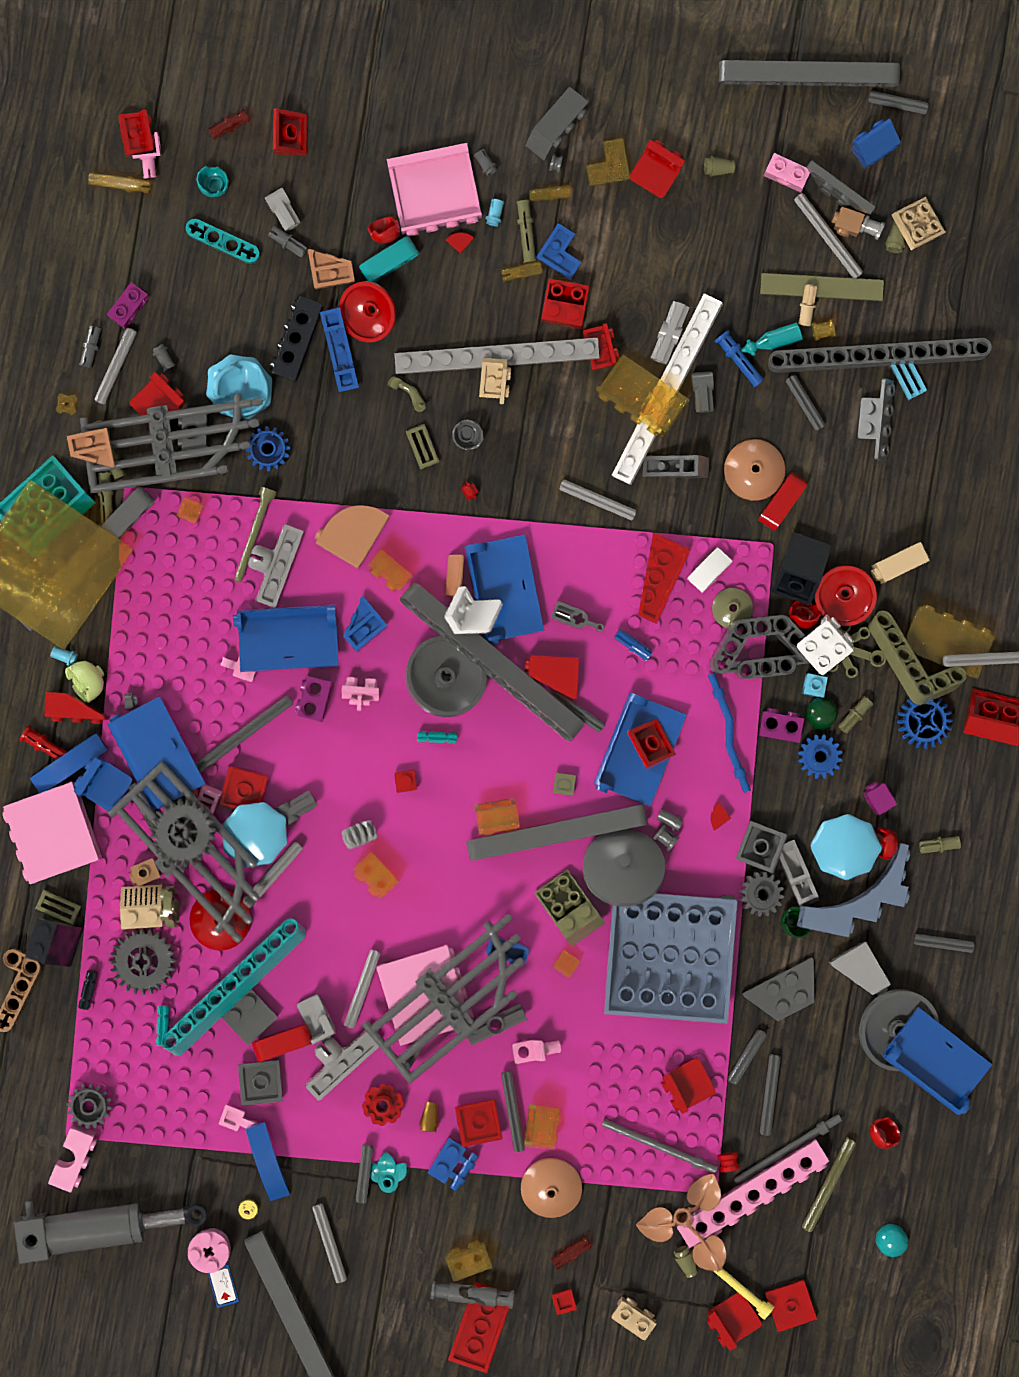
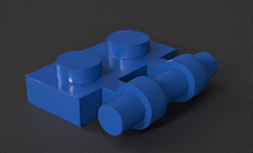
M449 1137L427 1173L444 1184L449 1177L452 1178L454 1181L450 1188L457 1191L460 1185L465 1183V1177L470 1169L473 1170L476 1165L475 1161L479 1156L471 1152L469 1157L466 1158L463 1156L466 1147L462 1148L461 1144ZM461 1162L464 1165L457 1174L453 1170L457 1163Z

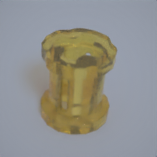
M832 319L824 323H812L815 341L822 337L836 336Z

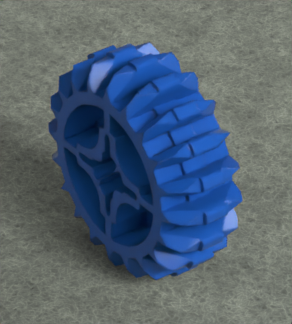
M938 698L935 702L932 700L925 703L931 707L924 714L913 710L918 705L913 703L911 699H907L909 707L906 705L901 706L905 713L898 712V715L902 716L903 720H897V724H903L904 727H900L898 731H906L902 736L903 739L911 737L908 740V744L911 745L915 740L916 748H919L922 742L923 748L927 749L929 742L931 747L934 748L936 747L934 740L942 744L943 741L940 736L948 737L944 730H952V727L946 726V723L953 722V719H946V715H950L951 711L944 712L948 705L943 704L940 706L941 698ZM936 710L941 719L940 728L933 721ZM910 715L916 720L914 732L909 727ZM928 716L929 720L927 721H929L930 725L922 726L919 717L926 718ZM927 728L936 732L930 738L918 737Z

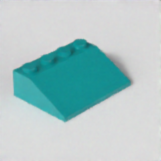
M52 455L0 502V520L21 545L36 557L92 507L95 501Z

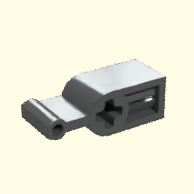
M557 601L551 619L576 629H581L587 625L595 628L597 632H603L605 627L601 623L596 624L588 621V615L583 610ZM557 610H559V611H561V612H564V613H566V614H568V615H570V616H567V615H565V614H562V613H560V612H557ZM582 614V619L585 620L584 623L580 622L579 625H576V620L573 619V616Z

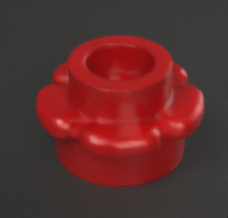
M466 481L461 486V490L468 501L473 498L475 500L478 490L473 482L469 484Z

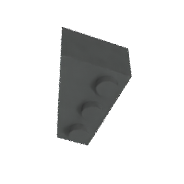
M569 87L533 128L525 146L545 160L552 150L561 144L566 133L569 134L573 130L575 121L577 119L581 120L587 113L585 108L588 101Z

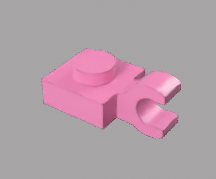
M240 657L237 662L223 658L221 666L234 670L233 676L250 682L253 681L256 671L240 672Z
M226 1104L218 1124L239 1131L240 1126L247 1128L256 1125L257 1121L244 1118L246 1111Z

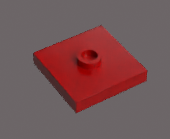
M229 765L219 805L236 809L239 805L262 802L269 775Z
M495 1099L454 1107L462 1148L503 1139Z
M804 1279L765 1292L767 1301L774 1306L771 1313L778 1332L817 1320Z

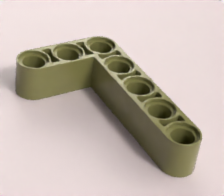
M879 611L869 622L868 628L913 703L917 705L925 704L956 690L965 681L966 672L960 666H953L928 677L889 612Z

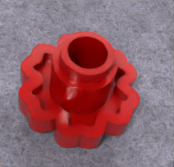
M382 1083L379 1088L372 1086L365 1093L366 1101L363 1102L362 1108L364 1115L371 1117L373 1124L384 1126L387 1121L394 1123L401 1116L400 1108L404 1106L402 1094L395 1092L393 1085ZM385 1101L387 1102V1106L385 1108L380 1107L379 1102Z

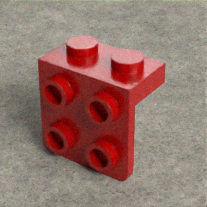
M650 140L629 178L657 197L664 198L684 166L685 160L682 159L683 156L678 152L672 151L671 153L665 149L666 146L660 141L655 140L653 142Z
M156 372L149 377L151 381L130 401V405L140 415H148L147 408L167 405L168 411L180 410L186 404L182 400L185 396L177 388L173 390L168 385L170 381L162 373L158 375Z
M694 1058L662 1075L664 1081L661 1084L666 1093H671L673 1099L670 1102L675 1111L680 1110L681 1114L688 1112V1108L716 1093L698 1058Z
M739 1292L707 1311L709 1317L706 1320L712 1331L716 1329L720 1334L717 1338L723 1348L727 1346L730 1351L737 1347L736 1342L762 1325L748 1300Z

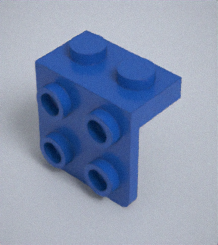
M95 757L94 759L91 758L86 764L85 769L87 771L83 777L80 776L74 784L76 788L73 792L79 796L87 797L109 811L123 798L133 779L103 758Z

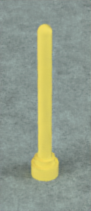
M723 1268L719 1272L714 1271L757 1308L758 1315L763 1319L774 1309L771 1303L762 1302Z

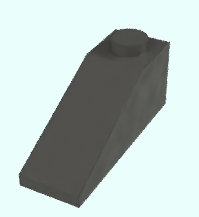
M646 456L643 461V477L708 478L709 458L704 456Z

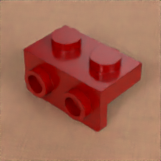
M146 109L137 113L120 114L118 118L125 156L149 154L153 147H155V138L150 132L151 117L147 115Z
M606 323L603 326L583 330L584 339L598 338L599 359L590 360L592 371L616 365L619 354L617 347L613 348L611 340L614 339L612 327L608 328Z

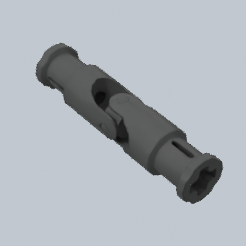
M433 1280L431 1299L443 1298L451 1302L478 1303L491 1307L500 1305L508 1306L509 1309H512L514 1290L506 1292L498 1291L497 1288L491 1287L478 1288L458 1283L441 1284ZM463 1290H468L467 1298L462 1297L459 1293Z

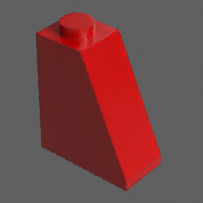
M530 655V660H525V672H529V677L571 699H577L579 658Z

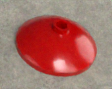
M362 281L348 287L341 296L339 308L345 329L352 337L362 342H376L385 338L392 331L396 321V308L392 297L382 286L373 282Z
M850 565L837 566L827 571L822 576L821 583L815 593L816 605L821 615L824 617L827 614L830 618L834 617L840 626H852L864 621L872 613L877 600L876 587L872 578L862 569ZM843 590H848L849 594L847 596H843L841 592Z
M215 889L204 893L203 895L224 916L230 905ZM227 890L232 896L234 895L233 891ZM241 897L240 905L251 916L249 907L243 903L244 899ZM197 900L190 912V928L194 937L203 946L213 950H228L237 946L245 939L251 923L247 924L236 912L234 913L229 923L242 937V940L237 943L224 929L220 934L214 929L217 925L215 919Z

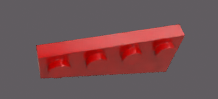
M654 532L638 616L657 624L691 549Z

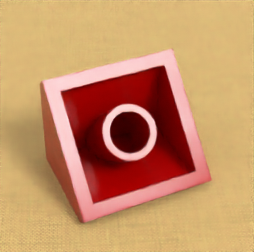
M275 108L273 120L274 154L306 155L307 114Z
M658 719L627 732L648 770L676 755Z

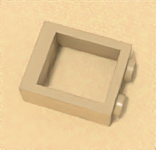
M920 542L872 565L873 570H871V574L875 581H879L882 584L930 560Z

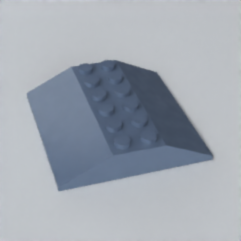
M655 894L649 900L635 906L620 907L612 905L604 1014L728 1024L737 900Z

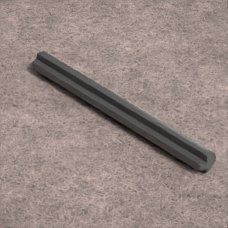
M289 696L282 698L197 761L195 764L200 773L292 706L293 701Z

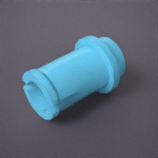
M498 199L491 200L489 214L485 217L488 225L498 226L501 223L500 216L504 205L503 201Z
M57 645L53 647L50 655L51 658L67 663V666L75 664L78 658V654L74 650L70 652Z

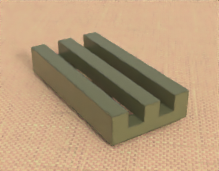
M425 424L406 431L420 470L440 463ZM420 430H423L434 460L430 461L419 433ZM412 433H415L426 460L424 464L415 446Z
M43 890L35 909L74 925L82 906L47 890ZM45 896L75 908V910L72 911L45 899ZM42 903L72 915L71 919L41 906Z

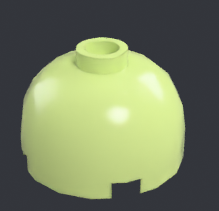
M81 661L65 669L67 679H72L74 683L72 688L84 702L87 701L89 703L100 695L104 685L102 678L104 673L98 665L95 667L90 662Z

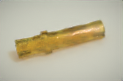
M90 172L88 178L97 179L88 180V185L124 189L126 192L138 191L148 194L150 192V188L142 187V185L151 186L150 180L133 179V176L125 178Z

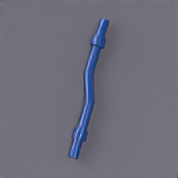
M712 673L707 676L713 688L712 694L714 699L717 698L725 718V748L734 768V776L736 779L738 778L743 793L751 791V788L745 776L747 775L746 770L741 766L733 746L734 719L724 696L726 695L724 688L720 686L716 674Z

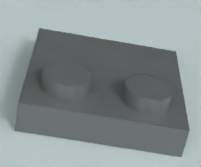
M251 989L221 1018L247 1045H250L278 1016Z
M279 1060L237 1064L242 1106L283 1101Z

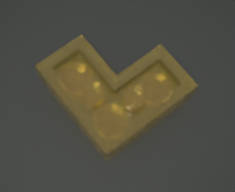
M623 138L604 141L603 149L606 162L586 165L590 187L630 180Z

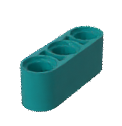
M406 236L362 263L359 268L367 281L375 283L414 259L420 253L411 238Z

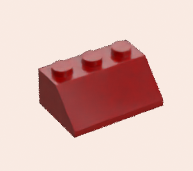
M972 688L965 715L963 733L1019 746V699Z

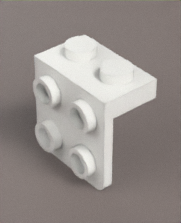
M459 587L446 612L445 618L454 634L488 633L491 631L503 604L501 600L474 601L466 587Z
M827 614L821 618V625L797 644L798 650L821 675L827 673L854 651V640L847 632L843 633L839 629L841 627L839 622L834 617L830 618Z

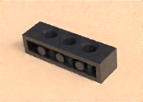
M299 296L298 300H294L291 307L293 315L291 320L287 319L284 326L286 331L284 339L280 338L277 345V350H279L277 358L273 357L270 369H273L271 372L273 375L296 383L318 324L320 312L323 310V304ZM300 315L308 316L306 324L301 325L297 323ZM293 334L301 335L299 343L293 344L290 342ZM286 353L294 354V360L291 363L283 361Z

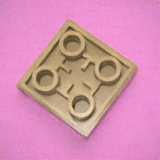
M926 197L892 214L895 223L911 250L945 233Z

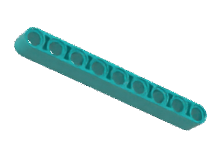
M294 919L285 920L163 1036V1048L176 1056L186 1052L305 938V927Z

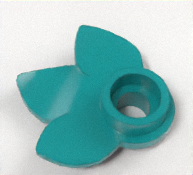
M385 1152L379 1158L377 1164L371 1162L370 1179L377 1182L379 1188L385 1193L394 1192L399 1185V1181L406 1177V1163L396 1164L388 1152ZM385 1180H389L391 1186H387Z

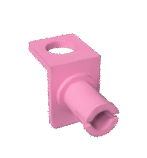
M154 132L157 153L132 155L133 159L140 158L142 160L144 178H150V176L157 177L154 158L162 156L159 132Z
M529 1040L512 1044L514 1062L516 1064L535 1060L545 1061V1055L561 1053L559 1040L543 1043L542 1040ZM522 1046L527 1047L529 1051L528 1056L525 1058H521L518 1054V1050Z

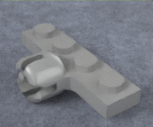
M284 524L274 549L270 550L260 545L252 549V554L262 558L260 561L249 557L248 566L264 574L255 601L274 608L276 607L304 531Z
M366 1030L346 1047H341L333 1037H327L323 1041L328 1051L320 1043L315 1048V1055L324 1064V1067L305 1084V1087L318 1101L379 1047Z

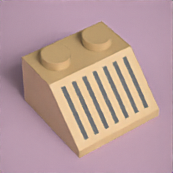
M162 884L121 887V929L165 926L164 921L160 920V909L163 908V901L160 898V891L163 888Z

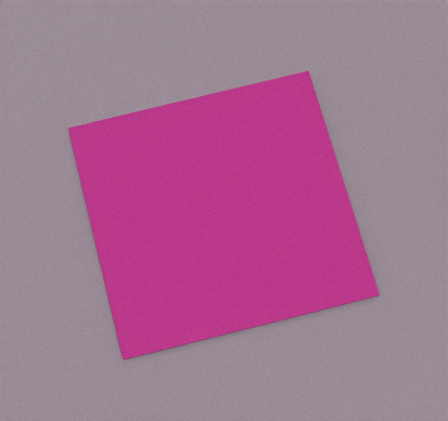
M138 487L124 488L123 502ZM143 488L155 502L119 540L104 714L111 718L117 714L123 716L131 712L132 709L125 710L124 693H130V691H132L133 695H137L138 707H134V710L160 696L196 763L282 698L289 696L293 701L292 706L201 772V775L206 785L222 791L229 765L267 774L269 777L262 802L267 803L273 809L289 800H294L307 791L311 792L318 806L286 826L287 845L272 863L257 865L254 868L244 867L245 880L254 888L294 842H298L303 847V850L258 901L249 908L253 919L249 932L240 944L231 949L213 950L197 941L191 931L189 920L192 906L197 899L173 874L167 877L161 872L163 877L141 885L162 884L163 888L176 886L179 894H175V899L180 900V920L175 922L178 925L177 927L144 928L146 934L149 929H152L153 935L160 932L159 939L167 937L165 944L172 943L169 951L176 952L171 955V958L177 961L171 963L176 970L169 971L173 978H165L168 985L160 983V991L154 987L153 994L147 989L146 994L142 995L141 989H139L137 994H134L133 987L126 991L127 984L119 986L122 979L114 980L118 973L110 972L116 966L110 964L109 961L115 960V957L110 955L111 952H117L113 945H121L118 938L126 940V932L132 936L133 929H121L120 916L121 887L137 886L130 879L129 872H132L130 867L151 858L157 860L158 857L118 814L112 818L107 813V810L95 804L93 832L103 859L90 863L69 1095H76L74 1092L75 1088L81 1091L82 1084H85L88 1088L90 1083H93L95 1089L101 1085V1092L108 1091L105 1095L106 1098H112L108 1105L113 1107L111 1110H107L110 1117H103L105 1120L104 1124L98 1121L97 1128H94L92 1124L89 1129L96 1131L94 1138L104 1141L253 1154L244 1127L240 1126L239 1131H235L218 1124L225 1105L228 1104L246 1111L244 1118L257 1121V1124L266 1123L276 1156L360 1163L362 1145L371 1144L373 1145L372 1163L377 1164L379 1158L385 1152H388L396 1164L406 1163L409 1168L430 1169L449 1137L461 1144L454 1107L495 1099L503 1139L466 1147L463 1156L468 1158L471 1152L479 1156L475 1161V1167L473 1170L470 1169L469 1173L523 1177L525 1171L536 1161L544 1158H558L568 1162L577 1170L582 1183L688 1192L691 1185L701 1177L714 1174L702 1168H694L688 1162L601 1126L605 1118L692 1156L698 1155L704 1158V1161L718 1166L714 1174L718 1182L720 1170L718 1155L721 1154L743 905V901H739L742 894L738 890L743 888L741 882H745L746 863L737 860L736 856L750 822L762 678L740 679L734 672L715 673L720 686L724 688L726 693L724 696L734 719L733 746L741 766L746 770L747 775L745 776L751 788V791L743 793L738 778L736 779L734 776V768L725 748V718L717 698L714 699L712 694L713 688L707 676L714 673L709 668V661L728 629L721 626L715 620L712 613V604L715 597L721 591L728 588H737L747 593L752 601L753 613L751 618L767 617L773 544L656 533L691 550L657 624L638 616L652 542V532L376 508L388 514L390 518L362 565L357 569L316 544L317 539H315L319 529H324L333 516L353 506L272 499L271 503H268L254 547L260 545L270 550L274 549L284 524L304 531L275 608L335 604L339 666L256 671L253 681L250 682L233 676L234 670L221 666L223 658L235 662L239 658L238 628L233 625V615H237V610L274 608L255 601L264 578L262 572L254 570L247 565L243 580L241 582L235 581V575L261 500L256 497ZM526 535L545 631L502 639L500 644L492 646L523 672H525V660H530V655L579 658L577 699H569L604 722L605 726L602 731L597 732L584 723V727L573 741H567L488 675L483 696L471 710L462 715L439 717L420 708L410 696L406 686V665L413 651L421 643L440 635L400 601V597L412 583L419 584L449 609L454 596H447L445 594L449 555H463L462 587L468 589L475 601L465 546ZM718 547L732 560V563L702 593L688 580V577ZM251 554V556H250V557L255 558V559H258V560H260V561H261V558H262V557H259V556L254 555V554ZM364 596L389 627L359 652H356L343 635L351 622L353 613H355L359 605L360 598ZM557 601L586 612L588 621L596 624L601 623L605 626L603 632H597L595 628L587 625L581 629H576L551 619ZM731 604L729 606L730 611L735 612L737 610V606L735 604ZM557 610V612H560V613H562V614H565V615H567V616H570V615H568V614H566V613H564V612H561V611ZM582 614L573 616V619L576 620V625H579L580 622L584 623L585 620L582 619ZM761 621L756 625L758 632L764 630V624ZM744 626L736 628L738 634H743ZM619 629H622L635 639L639 638L642 644L653 650L647 661H644L632 651L629 652V648L614 638ZM766 636L748 638L735 661L764 658ZM729 641L726 645L728 652L734 650L732 641ZM717 661L718 668H723L722 661ZM763 662L762 665H761V671H762V672H763V664H764V662ZM744 664L741 667V673L747 675L749 668ZM307 676L332 682L323 722L297 716L298 712L295 711L297 700H301L303 692L300 691L303 679L307 680ZM346 678H358L357 687H365V682L368 678L376 679L377 688H379V701H370V706L362 705L361 711H357V705L349 704L350 699H342V686H345ZM533 679L551 695L556 692V690ZM313 683L310 686V692L314 695L320 693V684ZM629 692L687 715L674 747L676 755L671 757L653 803L651 806L644 804L648 824L629 829L649 836L662 851L665 860V874L662 885L656 894L707 898L732 895L737 900L728 1024L604 1014L612 905L597 898L586 885L583 876L585 852L590 843L599 835L474 861L469 859L466 845L468 840L643 804L610 790L604 793L597 790V785L593 784ZM306 704L305 712L309 715L315 713V704ZM103 720L101 740L108 750L101 754L100 757L132 777V784L137 783L107 725L110 723V720ZM419 731H426V733L446 732V734L456 732L457 743L418 742L417 733ZM415 770L417 790L397 793L394 773ZM555 773L576 775L573 796L553 793ZM204 794V795L207 796V797H210V798H212V799H215V798L212 797V796H209V795H207V794ZM132 800L124 807L125 811L149 836L152 835L137 804ZM201 800L202 804L212 807V804ZM218 802L213 816L223 824L235 809L220 806ZM719 802L731 819L714 831L711 825V812ZM163 807L154 811L156 814L157 811L165 813ZM662 808L677 817L680 815L681 819L684 820L678 831L675 829L673 831L672 827L656 820ZM363 821H372L377 830L378 837L376 840L354 849H348L343 841V830ZM663 825L675 836L678 835L680 837L669 851L666 850V846L660 841L653 839ZM216 832L213 835L216 839L210 840V842L236 869L235 860L224 853L223 838ZM202 853L203 860L200 862L225 889L234 892L236 881L210 853L209 855ZM189 862V865L185 867L183 872L202 894L214 890L210 883ZM567 869L605 922L604 925L573 947L565 939L534 894V892ZM243 890L242 898L244 899L248 894ZM507 914H510L513 919L497 932L498 936L510 940L513 935L518 933L521 937L519 943L529 947L526 964L517 968L507 978L504 996H507L514 989L518 995L496 1013L498 1014L520 1003L527 1020L472 1046L468 1038L464 1039L411 1084H409L382 1049L378 1047L318 1101L305 1087V1084L324 1067V1064L315 1055V1048L319 1043L328 1051L324 1045V1039L314 1044L265 1060H279L283 1101L242 1106L237 1064L258 1061L252 1044L247 1045L222 1018L182 1055L176 1056L163 1048V1046L156 1044V1037L158 1036V1006H169V1014L167 1015L169 1017V1031L287 919H294L305 927L306 936L252 988L278 1016L254 1041L306 1024L297 1004L319 993L337 1029L334 1034L328 1037H333L341 1047L348 1046L365 1031L362 1026L364 1022L368 1020L373 1024L389 1011L377 968H375L355 1027L349 1028L344 1025L371 949L380 952L377 965L393 962L442 947L448 944V948L453 947L456 956L486 931L483 925L490 920L492 925H494ZM134 928L140 934L141 928ZM489 940L455 967H459L461 977L489 956L486 954ZM139 947L132 950L131 953L133 955H137L139 953ZM147 947V953H149L150 955L155 953L152 949ZM155 955L152 957V965L157 967L158 958L157 955ZM129 956L128 963L129 968L133 967V958ZM143 956L138 960V963H141L143 968L148 963L147 960L143 959ZM498 959L464 986L468 999L499 974ZM133 968L132 972L140 976L139 971ZM147 969V976L151 975L155 969ZM87 970H95L98 972L97 980L94 981L96 984L92 999H90V1008L88 1010L80 1009L78 1004L79 1000L82 999L80 996L84 981L87 979L85 978ZM497 986L471 1007L474 1021L493 1006ZM392 1019L377 1031L384 1040L396 1032ZM493 1019L490 1022V1027L494 1030L502 1026L501 1021L498 1019ZM455 1030L438 1034L424 1045L409 1071L415 1070L457 1035ZM398 1040L391 1046V1049L399 1056L413 1042L400 1046ZM529 1040H542L543 1043L559 1040L561 1053L545 1055V1061L535 1060L516 1064L514 1062L512 1044ZM525 1046L520 1047L518 1050L521 1058H525L529 1054L528 1048ZM694 1058H698L716 1093L688 1108V1112L681 1114L680 1110L675 1111L670 1102L673 1099L671 1093H666L661 1084L664 1081L662 1075ZM505 1071H511L525 1146V1151L515 1152L501 1077V1073ZM382 1083L393 1085L395 1092H400L404 1101V1106L400 1108L401 1116L394 1123L387 1121L384 1126L373 1124L371 1117H366L362 1108L363 1102L366 1101L365 1093L372 1086L379 1088ZM86 1101L85 1108L93 1111L94 1104L91 1101ZM380 1101V1107L385 1108L387 1102ZM426 1102L438 1103L439 1128H437L436 1133L420 1131L419 1122ZM67 1114L66 1136L72 1124H78L77 1120L71 1121L73 1118L72 1114ZM458 1162L453 1171L459 1172L464 1164Z

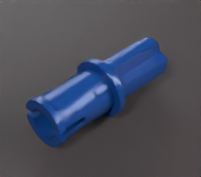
M619 629L614 636L617 641L629 648V652L632 651L644 661H647L653 653V650L642 644L639 638H633L622 629Z

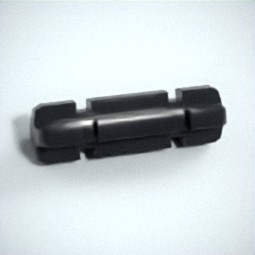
M87 970L85 978L87 979L84 981L80 996L82 999L79 1000L78 1004L80 1009L88 1010L90 1008V999H92L96 984L94 981L97 980L98 972L95 970Z

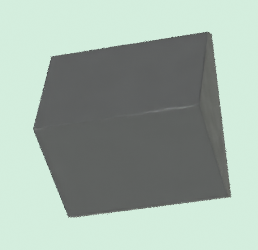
M750 821L736 859L774 873L788 835Z

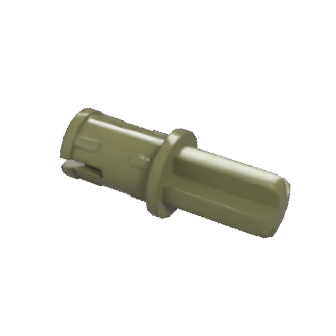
M863 696L858 704L849 710L850 713L839 724L840 730L848 733L859 720L862 721L863 715L873 706V703Z
M959 836L942 839L937 837L935 840L919 842L920 853L937 851L943 853L944 850L961 848Z

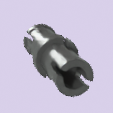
M89 325L86 341L82 345L84 349L79 363L80 366L92 368L95 351H98L99 348L97 344L101 328Z

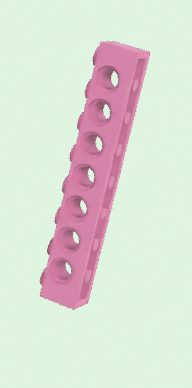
M814 1138L721 1195V1201L715 1209L704 1211L700 1208L692 1213L694 1216L692 1226L695 1229L697 1223L704 1222L707 1225L706 1229L703 1232H698L703 1239L710 1235L716 1236L722 1232L721 1228L724 1226H732L740 1221V1216L745 1213L750 1215L757 1210L756 1207L761 1203L766 1205L775 1199L774 1195L779 1192L784 1194L792 1188L791 1185L795 1182L801 1183L810 1177L808 1174L815 1170L819 1172L826 1168V1163L829 1160ZM809 1157L811 1159L808 1167L800 1165L802 1158ZM786 1168H792L794 1171L790 1178L783 1177V1171ZM768 1179L776 1180L774 1188L768 1189L765 1187ZM757 1190L759 1192L758 1197L753 1200L749 1199V1191ZM735 1200L741 1202V1207L738 1210L730 1208L731 1203ZM721 1211L724 1213L721 1221L713 1219L715 1212ZM676 1224L677 1229L689 1248L701 1243L689 1228H683Z

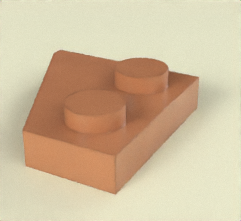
M312 249L308 250L315 289L355 282L351 261L316 252Z
M108 428L67 436L71 457L112 468L116 467Z

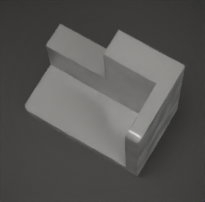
M319 993L297 1004L305 1023L308 1024L313 1037L311 1039L312 1044L336 1032L337 1029Z

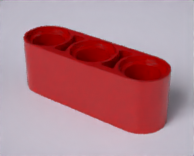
M791 472L758 520L775 532L808 483Z
M306 1023L256 1040L251 1044L257 1061L262 1062L311 1045L312 1035Z

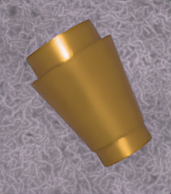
M425 1103L419 1122L420 1131L436 1133L437 1128H439L438 1103Z

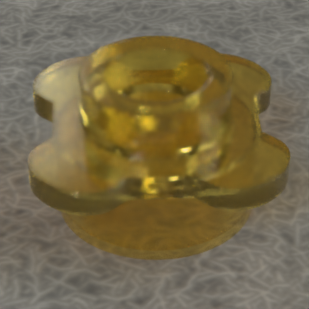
M59 394L57 396L58 406L56 411L60 414L63 412L70 415L75 414L77 397L75 395Z

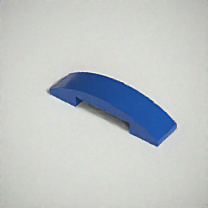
M340 308L320 312L338 391L342 392L359 388Z
M96 733L38 772L30 780L39 793L48 791L84 767L91 758L94 759L106 752L108 748Z
M263 1122L245 1128L260 1177L270 1201L289 1196L290 1192L275 1155L266 1123Z

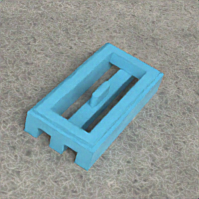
M900 364L914 392L910 394L896 365H891L908 400L927 391L914 364H908L920 390H917L906 366Z

